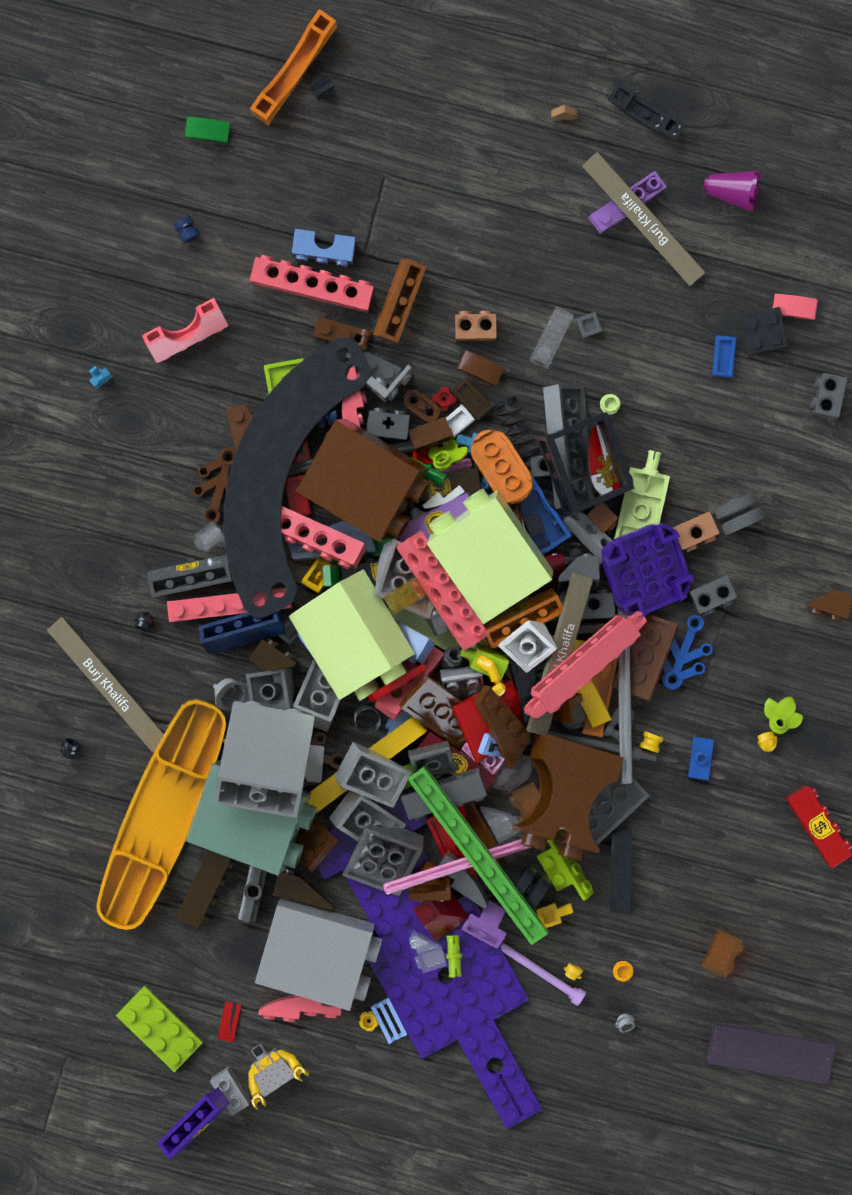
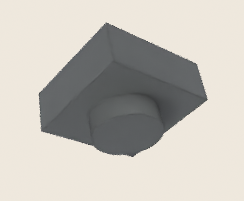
M595 312L576 318L582 339L602 332Z

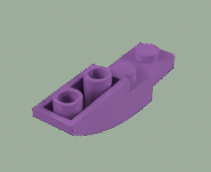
M654 171L630 188L646 204L666 189V185L656 171ZM612 200L592 213L588 218L599 234H601L627 216Z

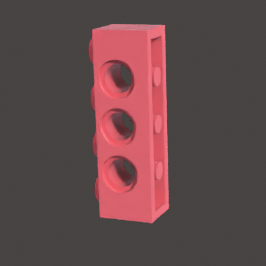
M433 647L424 663L427 671L415 677L412 682H407L393 690L401 694L400 697L395 698L390 692L378 699L375 708L395 721L403 711L399 704L426 674L430 677L441 663L444 653ZM404 660L401 663L406 673L417 667L416 664L408 660Z

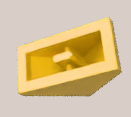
M322 558L317 559L301 583L320 594L324 588L323 566L332 564Z

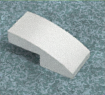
M459 485L445 498L438 492L423 504V507L425 509L439 507L459 497L465 491Z

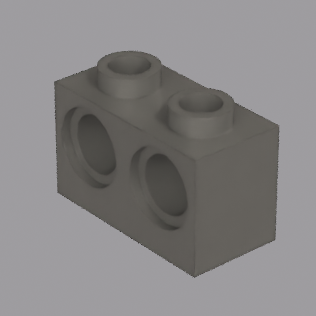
M822 373L820 377L816 378L814 389H817L816 396L812 397L810 409H813L812 415L830 419L839 418L847 382L846 377ZM826 381H831L834 384L833 391H828L825 388ZM822 401H827L830 404L829 411L821 408Z
M727 575L688 592L697 614L703 613L704 616L715 612L714 608L719 605L724 608L733 604V599L737 598ZM720 587H724L727 590L725 598H720L717 594ZM701 595H705L709 599V603L705 607L699 604Z

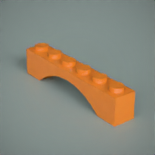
M318 10L287 62L250 107L253 116L266 125L270 124L337 28L335 19L322 10Z

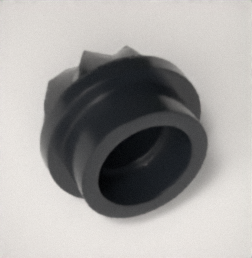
M141 612L134 619L136 622L134 627L144 632H150V629L154 627V617L149 612Z
M66 738L60 745V752L67 759H73L80 753V743L75 739Z

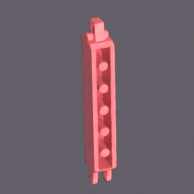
M635 611L633 615H629L626 618L616 615L532 688L531 695L533 699L526 704L524 708L525 713L533 718H539L546 712L551 714L559 710L567 699L572 698L576 694V691L582 686L587 685L592 677L602 672L608 663L618 658L624 649L636 642V639L641 636L639 630L647 622L645 617H639L643 615L642 612Z

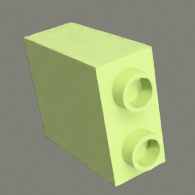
M481 489L463 502L467 511L456 518H453L448 511L429 524L433 533L430 534L427 545L480 621L485 624L551 581L553 569L500 492L497 490L488 496L485 490Z
M364 569L340 581L289 615L290 620L339 700L352 692L355 693L359 701L380 689L375 678L380 676L384 684L387 685L406 673L401 662L415 654L383 600L374 595L375 587Z

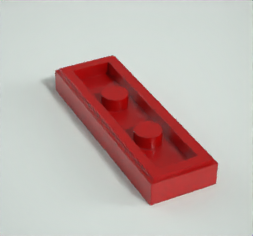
M422 663L368 695L369 700L375 702L427 671L426 666Z

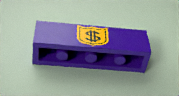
M219 1087L207 1093L157 1144L166 1156L171 1159L182 1152L231 1102Z

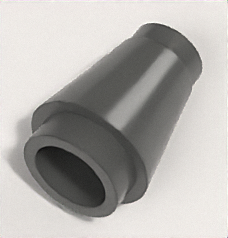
M456 647L446 649L441 662L442 670L455 668L463 662V657H460V649Z

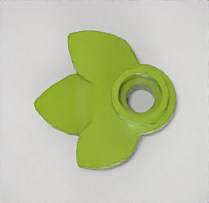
M451 440L442 448L438 446L430 448L428 455L433 460V465L437 470H446L453 463L461 461L467 455L468 447L459 448L456 441Z
M792 697L784 698L779 704L770 698L767 699L764 706V714L769 719V727L772 732L783 734L788 729L797 728L801 724L803 715L795 713L796 704ZM778 720L783 723L782 727L777 725Z

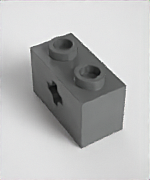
M374 408V411H369L367 432L381 439L407 441L410 415H406L405 411L394 410V413H386V409ZM387 419H390L391 423L394 424V426H390V429H386V425H383V423L387 422Z

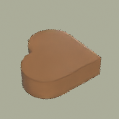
M562 105L551 111V119L554 121L575 120L578 118L577 109L567 105Z

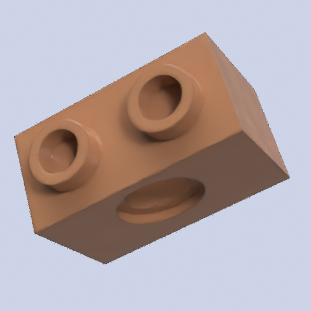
M710 511L673 527L680 535L678 541L681 550L685 549L686 552L698 548L696 544L704 541L707 544L716 540L715 535L720 534ZM694 527L698 528L701 532L698 539L691 536V529Z

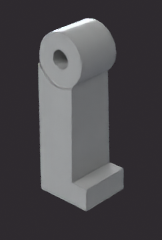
M581 511L568 515L563 520L564 525L595 556H598L600 566L602 564L601 550L612 539Z

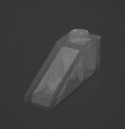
M557 306L555 307L530 358L531 362L546 369L549 368L574 314Z

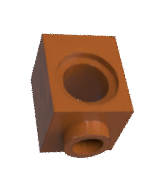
M603 502L597 504L586 515L603 532L607 531L609 533L617 525L615 521L618 517Z

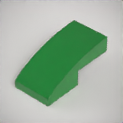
M187 117L185 138L227 143L230 122Z
M323 566L324 586L333 587L342 581L341 566Z

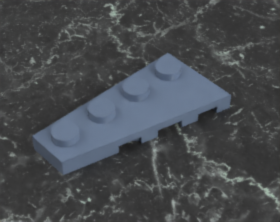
M346 521L328 526L365 543L366 550L364 553H376L372 538ZM309 533L301 535L300 537H307ZM320 539L318 545H325L328 539ZM288 543L294 561L320 559L321 554L315 551L309 553L302 549L300 544L295 543V545ZM338 547L336 553H344L346 547Z

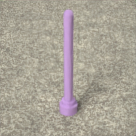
M505 943L500 944L502 952L569 995L570 1002L577 1006L580 1004L586 994L585 991L580 988L570 987Z

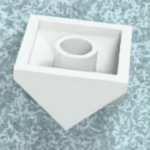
M530 620L499 643V647L526 673L557 650V646L543 623Z

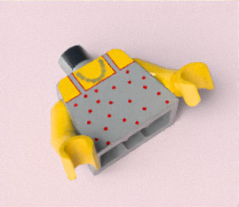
M262 1044L257 1045L251 1050L257 1059L251 1064V1069L248 1072L249 1089L253 1098L252 1105L258 1110L257 1103L262 1101L265 1107L266 1101L263 1097L294 1077L299 1081H303L300 1078L302 1072L307 1076L309 1075V1072L302 1068L295 1055L284 1050H277L276 1048L267 1053Z

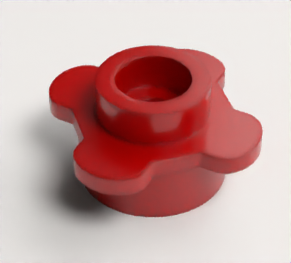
M442 387L438 394L433 395L432 401L440 406L441 411H446L448 406L456 402V397L449 392L447 387Z

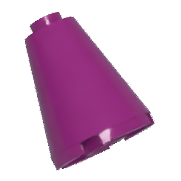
M747 171L710 174L709 178H705L704 190H707V194L749 212H754L760 189L757 180H761V172Z

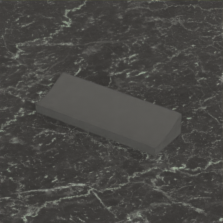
M557 384L543 387L547 434L587 419L584 385ZM588 426L555 439L578 504L595 498L594 488L590 482L588 471ZM553 485L555 509L562 508Z

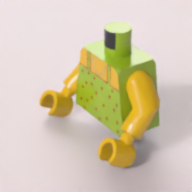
M476 643L474 649L469 647L464 651L461 650L460 657L469 660L470 668L488 675L491 682L496 684L492 689L499 697L504 694L506 688L500 681L509 664L507 654Z

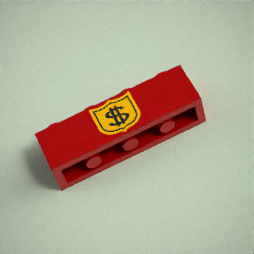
M805 785L785 799L828 867L834 868L852 856L850 852L852 847L846 839L843 840L839 835L841 830L836 822H831L828 818L830 813L824 804L820 805L817 798H819V795L815 789Z

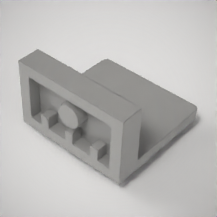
M407 365L388 389H386L387 384L379 377L374 379L372 376L366 382L367 388L385 403L388 400L392 401L399 393L398 388L400 385L405 386L412 378L411 366Z

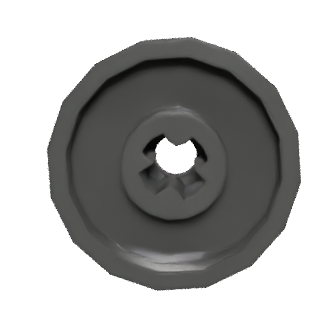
M754 491L745 496L735 497L725 502V505L713 510L718 520L731 517L730 521L723 523L721 526L725 536L766 517L762 508L758 507L751 511L748 510V507L758 502Z

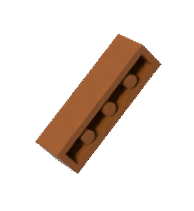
M410 259L400 260L375 327L374 336L391 343L399 342L426 266Z

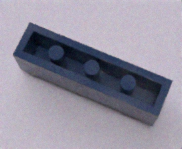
M280 610L263 618L243 613L199 626L201 644L209 655L286 633L284 617Z

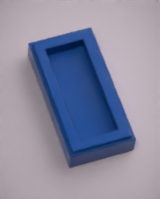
M715 336L712 376L733 378L736 337Z

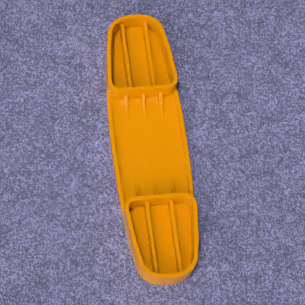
M194 699L188 700L181 705L160 740L135 791L111 852L96 905L100 918L113 927L129 930L136 928L143 922L165 885L167 877L180 854L188 836L211 766L217 761L225 733V715L214 704Z

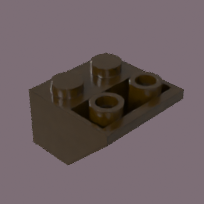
M262 639L248 659L264 671L294 667L298 664L295 661L297 658L295 655L286 650L285 652L279 650L280 645L272 639L267 641Z

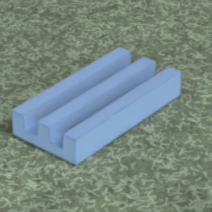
M389 998L371 1006L389 1044L407 1035ZM387 1003L401 1031L400 1033H397L384 1004ZM378 1007H380L394 1036H390L377 1010Z

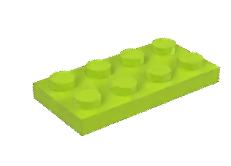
M146 985L116 1015L173 1072L203 1043Z

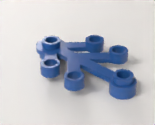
M698 615L688 618V631L680 649L675 638L670 648L675 659L673 669L668 659H666L663 667L665 674L663 675L662 682L667 689L676 690L682 685L684 679L695 674H702L705 671L704 664L697 662L692 668L680 672L684 663L703 655L708 656L713 650L710 644H702L699 649L688 653L696 631L701 630L704 625L703 619ZM692 620L698 621L697 627L691 625ZM704 646H708L710 649L707 654L702 650ZM696 665L702 666L701 672H696ZM670 676H674L676 678L675 683L671 684L669 682Z

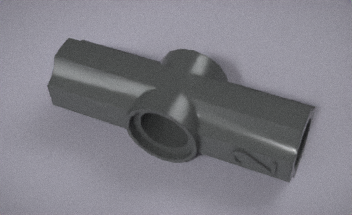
M250 865L239 912V920L256 922L267 871ZM256 886L259 889V894L256 896L250 895L248 888Z

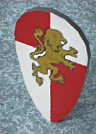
M595 425L591 428L587 444L588 471L593 488L602 495L619 488L620 485L598 425Z

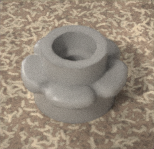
M622 1014L617 1018L615 1026L619 1028L620 1032H628L635 1027V1020L631 1015Z

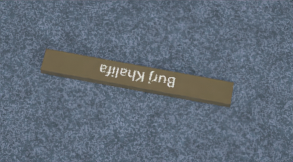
M598 151L582 165L689 286L705 273L701 266Z
M572 573L553 638L557 650L548 656L542 679L571 655L593 578ZM546 712L539 718L530 716L526 731L547 735L554 712L551 714Z
M61 617L47 629L48 633L153 753L164 733L69 623Z

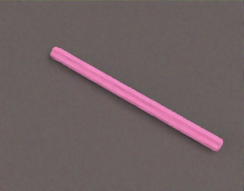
M522 839L489 849V852L495 859L531 847L522 845ZM464 857L387 882L383 885L386 894H391L473 866Z

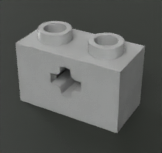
M230 1066L212 1076L210 1082L214 1089L219 1087L231 1102L227 1107L231 1116L250 1104L249 1096Z

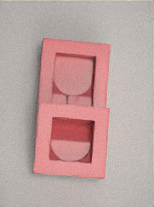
M775 294L773 308L780 306L782 316L815 320L818 300L794 295Z

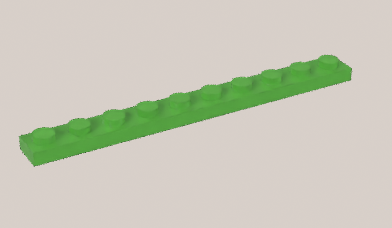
M426 766L411 775L408 781L530 944L533 945L549 933L548 929Z

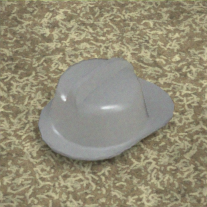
M226 678L213 685L215 689V704L220 709L232 711L233 701L242 703L250 701L248 686L245 683L238 682L232 678Z

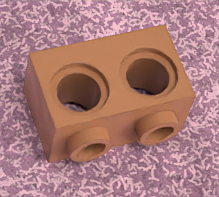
M460 311L459 314L455 315V342L496 341V314H492V311H479V314H471V311ZM463 321L471 324V328L468 331L460 328V324ZM488 321L492 327L489 330H483L480 327V323Z

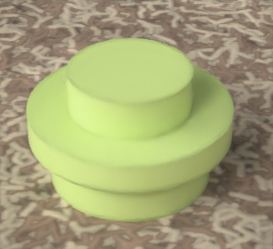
M607 394L601 399L600 408L603 412L614 414L620 408V400L613 394Z

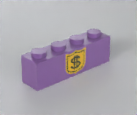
M471 492L463 494L409 521L405 531L399 537L401 542H404L421 530L428 540L430 534L433 533L429 524L448 511L453 518L467 511L463 502L472 495Z

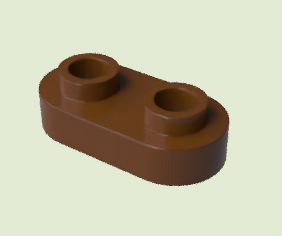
M413 389L405 393L404 405L423 421L429 423L439 418L440 409L438 405L420 391ZM416 397L417 403H410V398ZM428 409L433 410L434 414L432 416L426 415Z

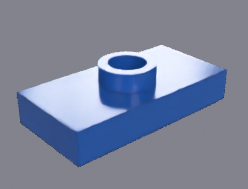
M693 737L688 777L709 780L713 739Z

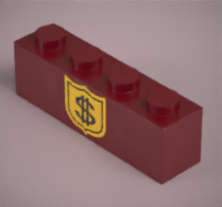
M428 728V731L425 732L415 746V749L447 740ZM448 742L456 772L448 774L452 776L480 767L488 790L496 779V775L491 774L482 764L476 763L464 751Z

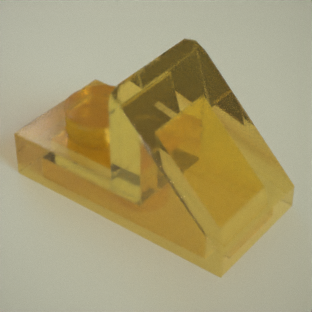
M414 577L383 598L393 614H396L426 595V592L417 577Z

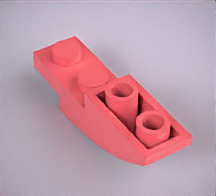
M355 367L350 368L347 378L349 380L357 379L360 371L356 372ZM358 390L342 400V418L351 421L359 427L364 422L361 412L357 413V410L364 409L363 403H367L365 391L360 392Z
M290 995L260 1007L258 1015H263L264 1019L283 1017L284 1021L295 1022V1019L300 1018L301 1011L304 1012V1015L316 1016V1013L325 1014L324 1017L336 1018L337 1015L341 1016L342 1009L297 995Z

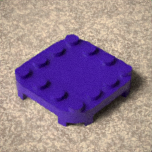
M663 523L646 525L613 539L602 548L603 567L615 603L622 614L631 616L635 611H640L643 615L639 617H644L649 612L677 600L682 601L687 597L691 582H694L693 575L689 574L678 541L680 535L677 530H674L669 525Z

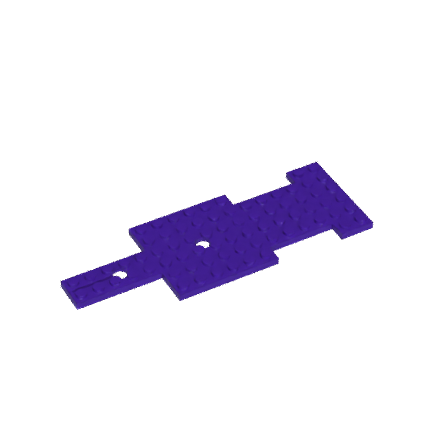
M401 794L393 808L379 803L406 824L403 829L414 832V830L427 824L426 818L429 817L428 814L419 820L414 818L408 819ZM337 827L329 831L339 840L338 843L317 866L324 880L341 870L344 872L358 841ZM424 849L412 871H420L421 865L424 862L430 861ZM346 877L369 921L375 924L374 930L376 934L382 939L376 963L371 961L369 963L421 1059L458 1039L506 1129L541 1111V1105L494 1021L497 1017L529 1000L500 946L496 949L461 930L465 921L435 941L413 911V906L419 902L409 901V888L403 889L400 896L386 894L383 890ZM464 895L457 899L468 917L470 914H473L480 918L481 911L475 902ZM459 935L460 953H462V958H460L462 976L454 977L449 983H442L438 978V973L442 968H449L448 959H446V954H448L446 936ZM499 1058L503 1062L502 1070L498 1073L490 1072L487 1068L489 1059Z

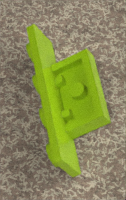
M547 840L551 848L540 853L537 858L549 879L552 880L555 889L559 891L573 884L582 900L588 899L594 891L592 890L591 883L586 880L582 873L580 865L574 859L558 855L561 844L554 843V840Z

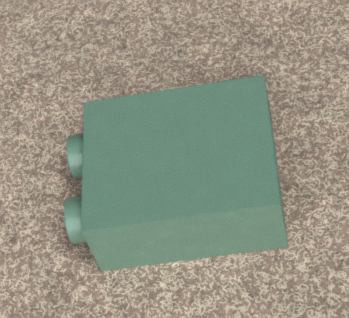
M221 760L213 763L186 841L275 875L282 873L286 866L295 869L303 851V845L295 843L300 827L306 830L310 829L317 807L308 804L312 793L302 790L297 818L215 804L214 799Z

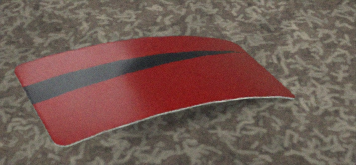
M225 1002L218 1034L219 1040L234 1042L241 1004Z

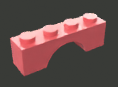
M212 298L196 307L195 318L186 328L179 331H169L159 326L145 333L142 337L156 363H159L180 351L186 350L189 346L203 341L212 334L222 331L228 327V324L215 299Z

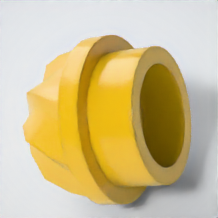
M773 732L763 733L758 736L759 741L757 743L763 751L772 752L777 747V736H774Z

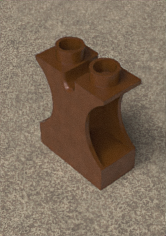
M535 735L529 759L534 764L539 776V798L533 811L524 820L512 825L510 830L523 833L522 845L545 850L547 840H554V843L561 844L558 855L582 861L584 851L599 853L600 851L592 838L589 828L590 809L600 791L618 781L624 757L552 735Z

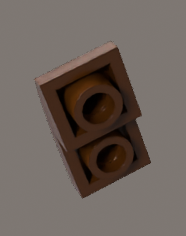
M464 351L457 366L459 371L472 378L477 377L493 387L497 386L504 370L498 364L469 351Z

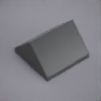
M448 741L408 751L413 773H416L424 766H426L433 777L456 772Z

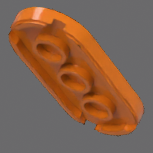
M484 430L480 432L472 442L471 455L493 492L498 490L509 504L525 500L532 491L533 480L531 473L508 437L500 431Z

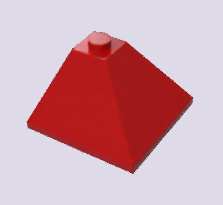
M501 680L500 682L505 685L506 690L499 698L523 724L520 698L513 681ZM481 691L452 707L476 763L489 756L478 752L484 734L490 731L488 724L484 723L474 703Z

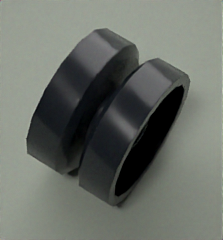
M528 864L512 883L534 910L544 897L552 880L545 875H541L534 881L537 870Z

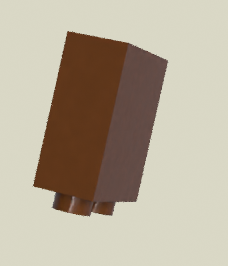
M340 419L334 421L296 491L378 542L389 539L391 535L398 539L410 521V518L403 514L409 502L412 500L418 504L430 486V482L423 479L429 468L351 421Z

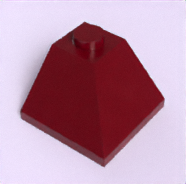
M451 890V900L422 901L413 906V911L435 941L468 918V915Z

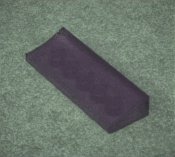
M713 1022L707 1063L828 1084L837 1045L828 1041Z

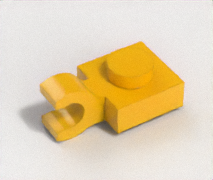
M556 903L537 908L536 912L539 919L548 928L562 923L560 917L573 913L571 903L557 908Z

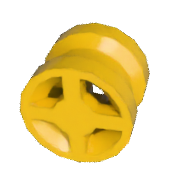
M644 731V740L640 743L639 747L659 753V744L664 738Z

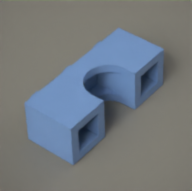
M295 229L292 255L296 257V260L308 261V259H315L316 263L328 264V261L336 262V265L341 267H348V264L353 265L355 237L335 234L333 245L328 249H321L315 244V231Z

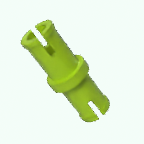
M447 935L448 954H446V959H448L449 977H461L460 958H462V953H460L459 935Z

